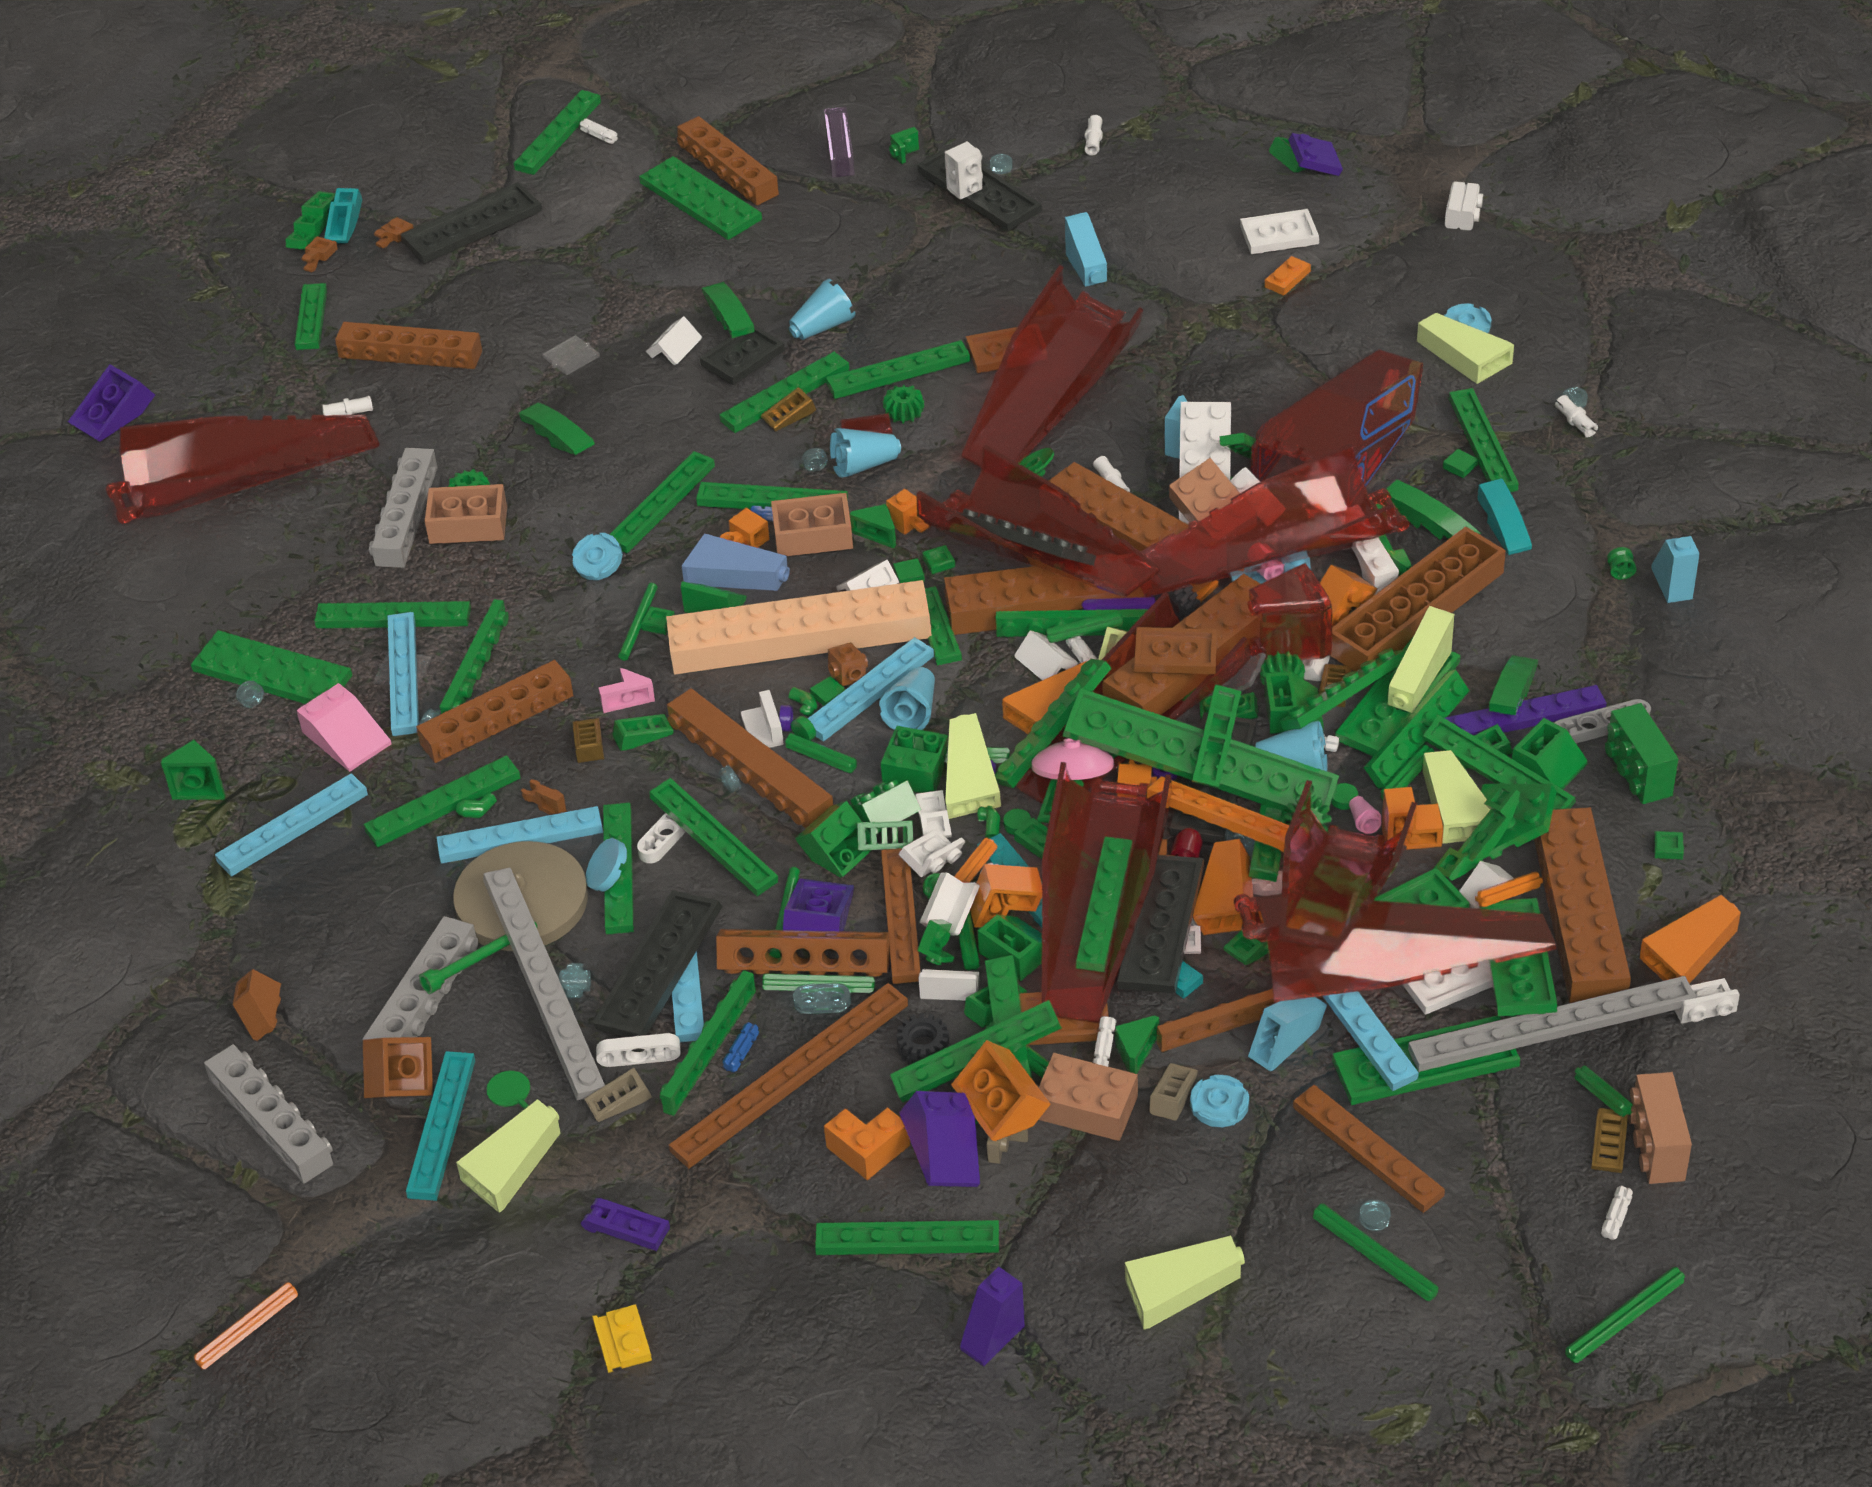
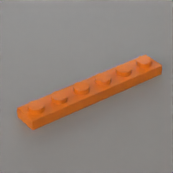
M1162 776L1147 789V798L1159 804L1180 810L1185 814H1190L1208 823L1229 829L1231 832L1247 836L1283 852L1292 854L1305 841L1306 831Z

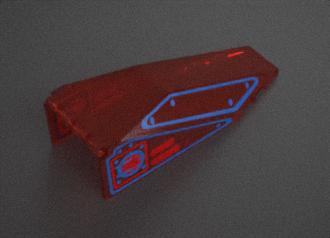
M1379 349L1321 385L1260 427L1256 433V441L1252 446L1251 473L1263 483L1283 455L1295 459L1301 455V461L1316 466H1321L1324 463L1323 468L1341 473L1339 475L1338 510L1353 507L1415 419L1423 363Z

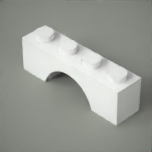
M1358 505L1334 511L1333 535L1343 550L1353 549L1360 564L1362 578L1378 588L1374 594L1376 595L1398 578L1399 570Z

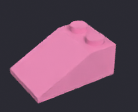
M339 683L296 710L302 733L349 772L392 744L389 737L357 698Z

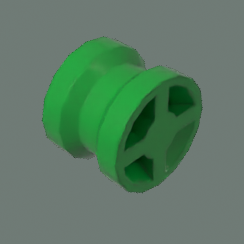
M1618 547L1607 555L1610 573L1615 579L1625 580L1632 577L1636 572L1633 553L1629 548Z

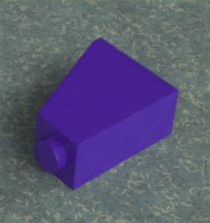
M1000 1267L995 1269L978 1286L960 1345L961 1351L982 1366H985L1025 1327L1023 1284Z

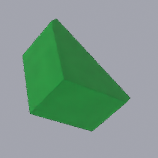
M886 504L850 512L853 534L893 549L895 548V526Z
M1150 1016L1115 1026V1045L1128 1072L1137 1074L1157 1040L1159 1017Z

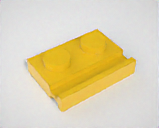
M636 1304L606 1312V1316L599 1318L597 1315L592 1316L608 1373L613 1372L612 1369L617 1367L623 1369L652 1360Z

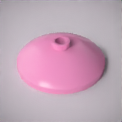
M1069 738L1064 739V742L1055 743L1047 747L1032 759V770L1036 774L1059 780H1080L1101 776L1112 770L1114 766L1113 757L1107 751L1081 743L1080 740L1075 741Z

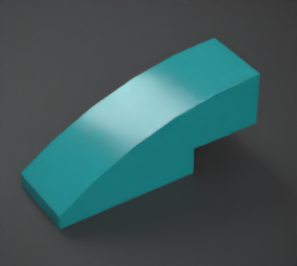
M336 188L334 202L330 204L325 239L336 241L337 243H348L354 232L361 209L362 196L359 189Z
M1503 479L1479 484L1477 500L1488 515L1487 524L1504 550H1506V553L1512 555L1531 550L1532 544L1523 518Z

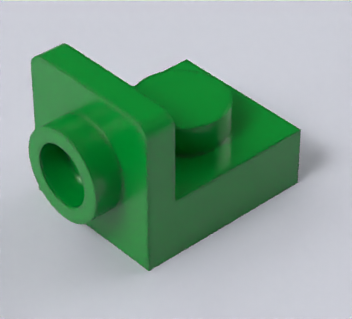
M915 127L890 135V154L901 164L906 163V154L919 150L918 131Z
M943 919L929 920L917 950L927 955L925 958L927 961L936 965H941L942 962H953L954 956L942 950L950 938L951 923Z

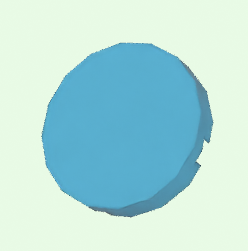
M1458 304L1449 308L1447 314L1444 315L1486 333L1491 328L1492 319L1490 313L1482 307H1479V309L1475 308L1473 304Z
M599 533L600 535L590 534L580 540L573 549V566L581 577L588 580H600L614 573L621 564L623 555L621 546L613 536L607 533Z
M610 838L599 845L587 867L586 883L588 887L603 892L615 884L621 875V870H619L620 864H625L627 859V849L624 843Z
M1212 1075L1210 1079L1204 1081L1202 1079L1191 1090L1190 1107L1193 1115L1200 1122L1211 1127L1223 1128L1232 1126L1245 1117L1249 1107V1094L1239 1080L1228 1075Z

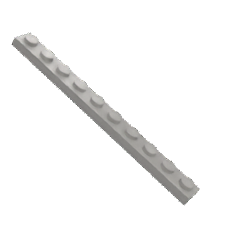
M505 868L484 873L483 882L577 1100L585 1099L604 1087L605 1084L511 868Z
M1682 976L1557 1006V1013L1520 1015L1409 1042L1408 1050L1418 1072L1680 1009L1684 1000L1697 997L1686 977Z

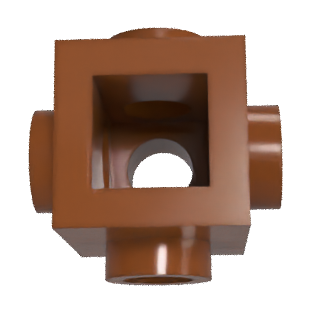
M852 642L828 649L829 673L842 686L852 685L866 675V668L868 667L867 658Z

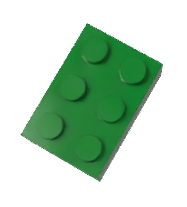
M1642 703L1611 711L1610 723L1607 725L1608 740L1605 743V750L1608 757L1613 758L1619 774L1628 781L1632 794L1637 795L1642 805L1673 796L1678 757Z

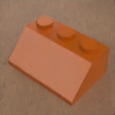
M988 1040L985 1041L951 1084L957 1093L966 1094L976 1120L993 1141L1033 1127L1051 1105L1009 1049Z

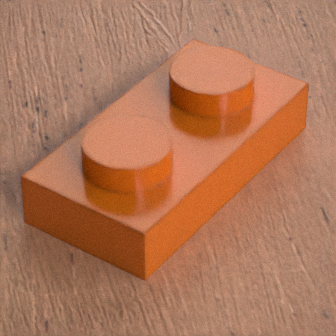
M1291 256L1265 279V288L1284 296L1311 272V264Z

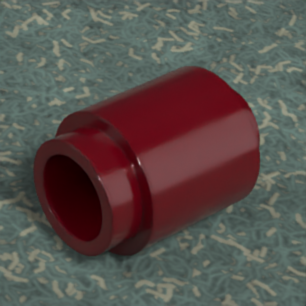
M1192 828L1181 830L1176 835L1171 855L1199 858L1203 844L1200 833Z

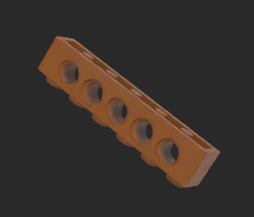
M698 116L677 126L679 146L692 154L695 159L701 161L708 169L715 172L719 178L729 183L733 189L743 194L746 199L755 205H759L779 195L777 176Z
M343 322L335 338L339 358L475 369L482 353L480 335L476 332Z
M553 660L416 726L420 745L434 763H437L572 697L571 679L556 660Z
M720 929L716 936L717 969L725 970V973L730 974L740 973L742 970H753L755 974H765L772 970L781 971L782 974H797L798 971H809V974L813 975L837 972L838 975L850 976L854 972H866L867 976H881L883 973H887L890 965L889 932ZM743 947L750 948L754 956L750 958L744 957L740 949ZM800 948L806 949L810 953V957L807 959L800 958L796 950ZM768 949H779L782 957L773 958L770 956ZM833 949L838 953L839 957L829 959L824 951ZM857 949L863 950L867 958L859 960L854 957L853 951Z

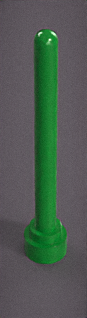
M505 934L440 970L428 969L419 974L421 986L428 994L438 991L449 977L510 945L507 935Z

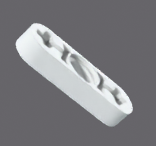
M665 813L639 840L637 848L640 860L645 863L659 861L686 831ZM664 829L673 830V833L670 835L660 834Z
M670 1033L606 1039L599 1042L596 1046L597 1062L605 1067L672 1061L677 1059L681 1053L679 1037ZM637 1048L645 1049L644 1051H641V1052L631 1051V1050L637 1049Z

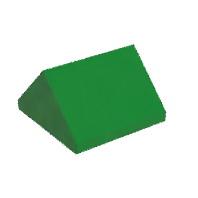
M681 582L685 613L743 606L746 601V595L703 584Z
M195 740L162 759L161 764L172 800H225L226 795L216 760Z

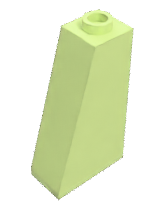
M1438 313L1418 323L1417 342L1476 384L1506 368L1513 362L1514 344Z
M1429 606L1389 685L1388 705L1411 713L1415 710L1451 654L1454 626L1453 613Z
M976 713L960 715L950 719L945 798L949 819L976 813L981 806L1001 807L1000 791Z
M1451 750L1424 753L1423 775L1431 804H1438L1443 825L1442 844L1466 841L1490 811L1484 804L1487 799Z
M537 1099L456 1162L461 1181L500 1213L560 1135L558 1113L551 1106L546 1107Z
M1231 1236L1125 1262V1281L1143 1329L1151 1328L1240 1278L1241 1265L1245 1263L1241 1247L1235 1246Z

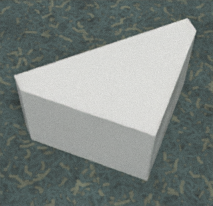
M1480 861L1459 892L1470 902L1469 907L1478 913L1480 912V906L1475 901L1478 891L1514 878L1500 866Z

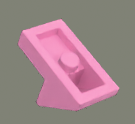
M620 668L622 682L599 687L601 706L604 713L655 701L651 679Z

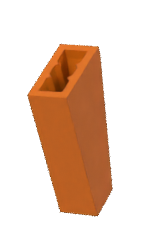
M1085 662L1002 699L1003 718L1029 734L1032 731V726L1041 720L1048 711L1049 705L1059 698L1064 692L1065 686L1078 675L1081 666ZM1106 676L1093 690L1094 693L1103 695V681L1106 679Z
M1240 839L1215 842L1193 913V919L1200 926L1203 935L1253 929L1255 927L1252 877H1249L1251 858Z
M1720 895L1642 939L1640 959L1663 981L1685 976L1690 984L1737 932L1741 912L1733 903H1730L1725 897Z

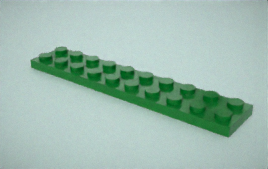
M1080 688L1063 736L1075 741L1080 740L1081 743L1192 780L1204 730ZM1231 739L1220 785L1217 789L1273 808L1291 812L1287 808L1288 803L1297 805L1296 796H1300L1302 801H1306L1307 794H1311L1312 802L1316 798L1321 797L1323 801L1321 806H1330L1339 775ZM1307 813L1303 815V818L1312 821V816H1309Z

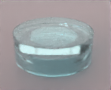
M997 154L990 159V169L996 174L1008 173L1013 168L1012 158L1006 154Z
M1571 387L1563 392V395H1567L1577 407L1584 408L1587 405L1588 394L1585 390Z
M821 448L809 449L802 456L804 467L809 471L821 470L828 463L826 452Z
M251 680L244 682L236 693L237 700L246 708L255 707L262 701L264 696L263 688L257 682Z
M729 765L720 769L719 774L727 790L730 793L740 790L741 784L733 769Z
M1369 1200L1361 1206L1360 1222L1366 1229L1380 1231L1389 1225L1391 1211L1386 1203L1380 1200Z

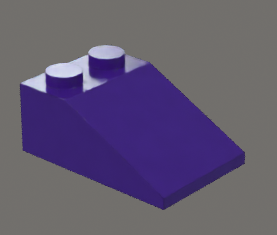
M109 364L71 416L68 423L100 442L140 416L155 394L138 380Z
M799 879L784 909L783 930L844 931L854 885Z
M916 1091L899 1113L928 1186L978 1187L980 1176L975 1116L966 1094Z

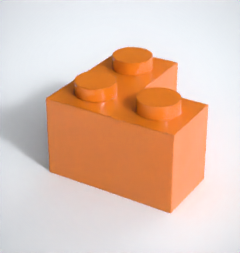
M1330 565L1313 593V616L1333 627L1349 615L1352 607L1358 608L1372 598L1378 588L1353 572Z
M1412 787L1384 789L1381 827L1386 851L1442 847L1443 825L1438 804L1415 805Z
M984 864L977 880V884L980 887L970 908L974 927H983L997 914L1007 916L1009 910L1036 912L1044 894L1038 869L1035 867Z
M888 1107L867 1124L863 1123L845 1108L824 1125L826 1148L866 1180L870 1179L910 1146V1139L902 1118Z

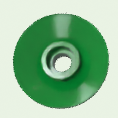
M1044 448L1030 454L1014 467L1011 472V478L1014 481L1025 480L1031 477L1034 480L1040 478L1045 474V468L1053 459L1054 451L1051 448Z

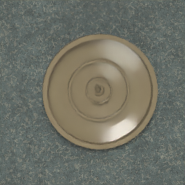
M535 841L508 843L486 851L467 865L455 885L453 899L457 919L473 924L478 943L484 946L506 934L483 882L484 873L511 868L532 919L538 925L537 930L544 946L564 936L578 923L588 901L586 878L578 861L567 851L557 846ZM511 945L501 949L503 951H513Z

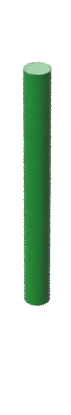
M654 583L648 584L618 655L623 661L628 660L640 632L641 623L658 587Z
M796 867L789 869L775 930H783L784 909L798 883L800 870ZM771 948L770 956L780 958L781 951L777 948Z

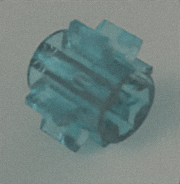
M582 963L567 964V969L560 970L559 981L563 990L567 991L566 997L580 998L583 996V991L589 992L591 972L590 970H583Z

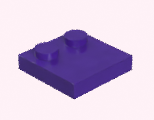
M1291 134L1288 140L1299 167L1336 176L1340 175L1343 168L1332 142L1312 138L1307 134Z

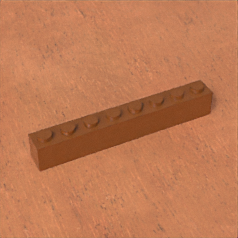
M692 688L667 704L668 722L672 728L678 729L685 734L690 742L698 744L708 756L716 758L726 770L734 772L743 783H748L761 797H766L779 811H784L797 825L807 828L833 805L832 795Z

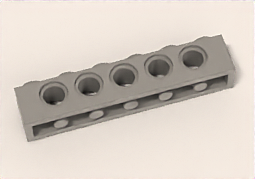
M405 448L402 458L398 459V470L396 474H393L392 488L387 491L386 506L381 509V520L379 524H376L374 541H370L369 554L373 556L375 566L405 568L428 498V490L432 486L438 468L434 449Z
M445 916L442 918L363 1040L417 1037L423 1033L426 1022L437 1011L438 1004L444 994L450 991L452 982L457 974L446 979L441 989L432 994H428L421 986L419 974L428 969L440 970L475 951L478 946V938L476 937L473 924Z
M233 1044L204 1062L211 1083L303 1184L333 1165L330 1154L333 1149L329 1141L324 1136L320 1138L317 1135L316 1129L310 1120L306 1119L304 1121L301 1118V1114L293 1102H286L281 1089L277 1085L272 1086L269 1083L267 1075L261 1068L256 1069L254 1067L253 1061L247 1052L241 1053Z

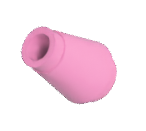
M1357 796L1351 799L1349 807L1356 828L1365 834L1376 832L1381 826V814L1363 797Z

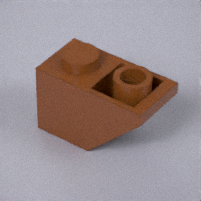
M252 969L236 983L233 1006L252 1039L258 1041L265 1034L271 1033L277 1024V1018L275 1017L277 1007L281 1001L279 996L281 983Z

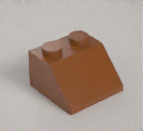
M431 1037L364 1039V1098L433 1095Z

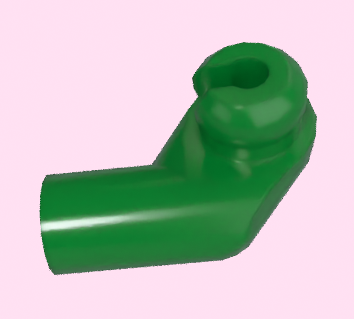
M796 687L790 690L789 699L802 704L799 709L800 713L811 717L814 710H817L818 707L815 697Z
M488 792L479 801L463 800L459 802L456 806V812L459 816L466 818H481L497 802V799L492 793Z
M992 806L979 807L977 818L979 821H986L985 837L990 839L999 834L1000 815Z

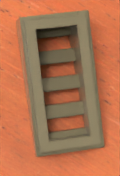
M1170 1063L1150 1096V1113L1155 1116L1177 1120L1197 1077L1198 1070Z
M632 1068L586 1097L585 1101L596 1120L600 1122L646 1102L652 1098V1095L635 1068ZM625 1091L626 1095L621 1097L619 1093ZM611 1096H614L616 1099L613 1103L608 1099ZM603 1101L606 1107L601 1110L597 1102Z

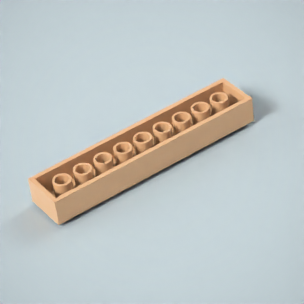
M923 580L666 616L674 675L828 653V649L852 642L856 648L907 642L914 637L918 640L928 639L929 636H932Z

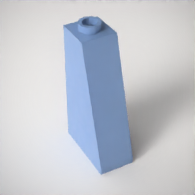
M705 533L682 565L684 582L722 588L777 591L781 584L787 581L790 573L785 555Z

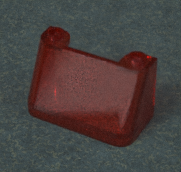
M1306 563L1249 589L1250 601L1247 602L1248 609L1253 616L1257 615L1260 620V639L1255 636L1250 639V645H1248V650L1254 660L1258 659L1260 662L1267 660L1268 655L1275 656L1277 651L1280 654H1284L1287 651L1291 655L1298 654L1300 660L1323 659L1332 654V604L1326 591Z

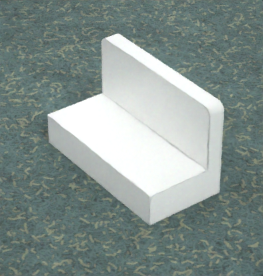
M683 316L671 324L646 352L651 358L662 352L673 365H676L701 340L702 336Z
M885 560L836 586L838 591L843 589L850 591L897 584L899 580L888 560Z
M1031 630L1015 653V658L1041 680L1056 675L1061 668L1069 669L1078 664L1075 659L1058 645L1049 643L1046 635Z
M770 690L759 692L761 707L741 712L745 730L769 748L784 745L781 723Z
M947 872L941 873L920 923L927 927L929 920L943 919L952 924L949 931L950 935H959L980 886L975 882L963 883Z
M922 969V972L919 973L920 999L966 1001V997L977 992L979 989V972Z

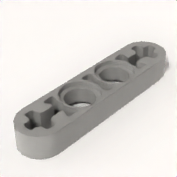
M1635 699L1556 721L1555 724L1567 729L1575 743H1580L1608 735L1607 725L1610 721L1607 718L1611 716V711L1642 703L1650 715L1651 706L1644 700ZM1591 723L1596 727L1587 729L1582 724Z

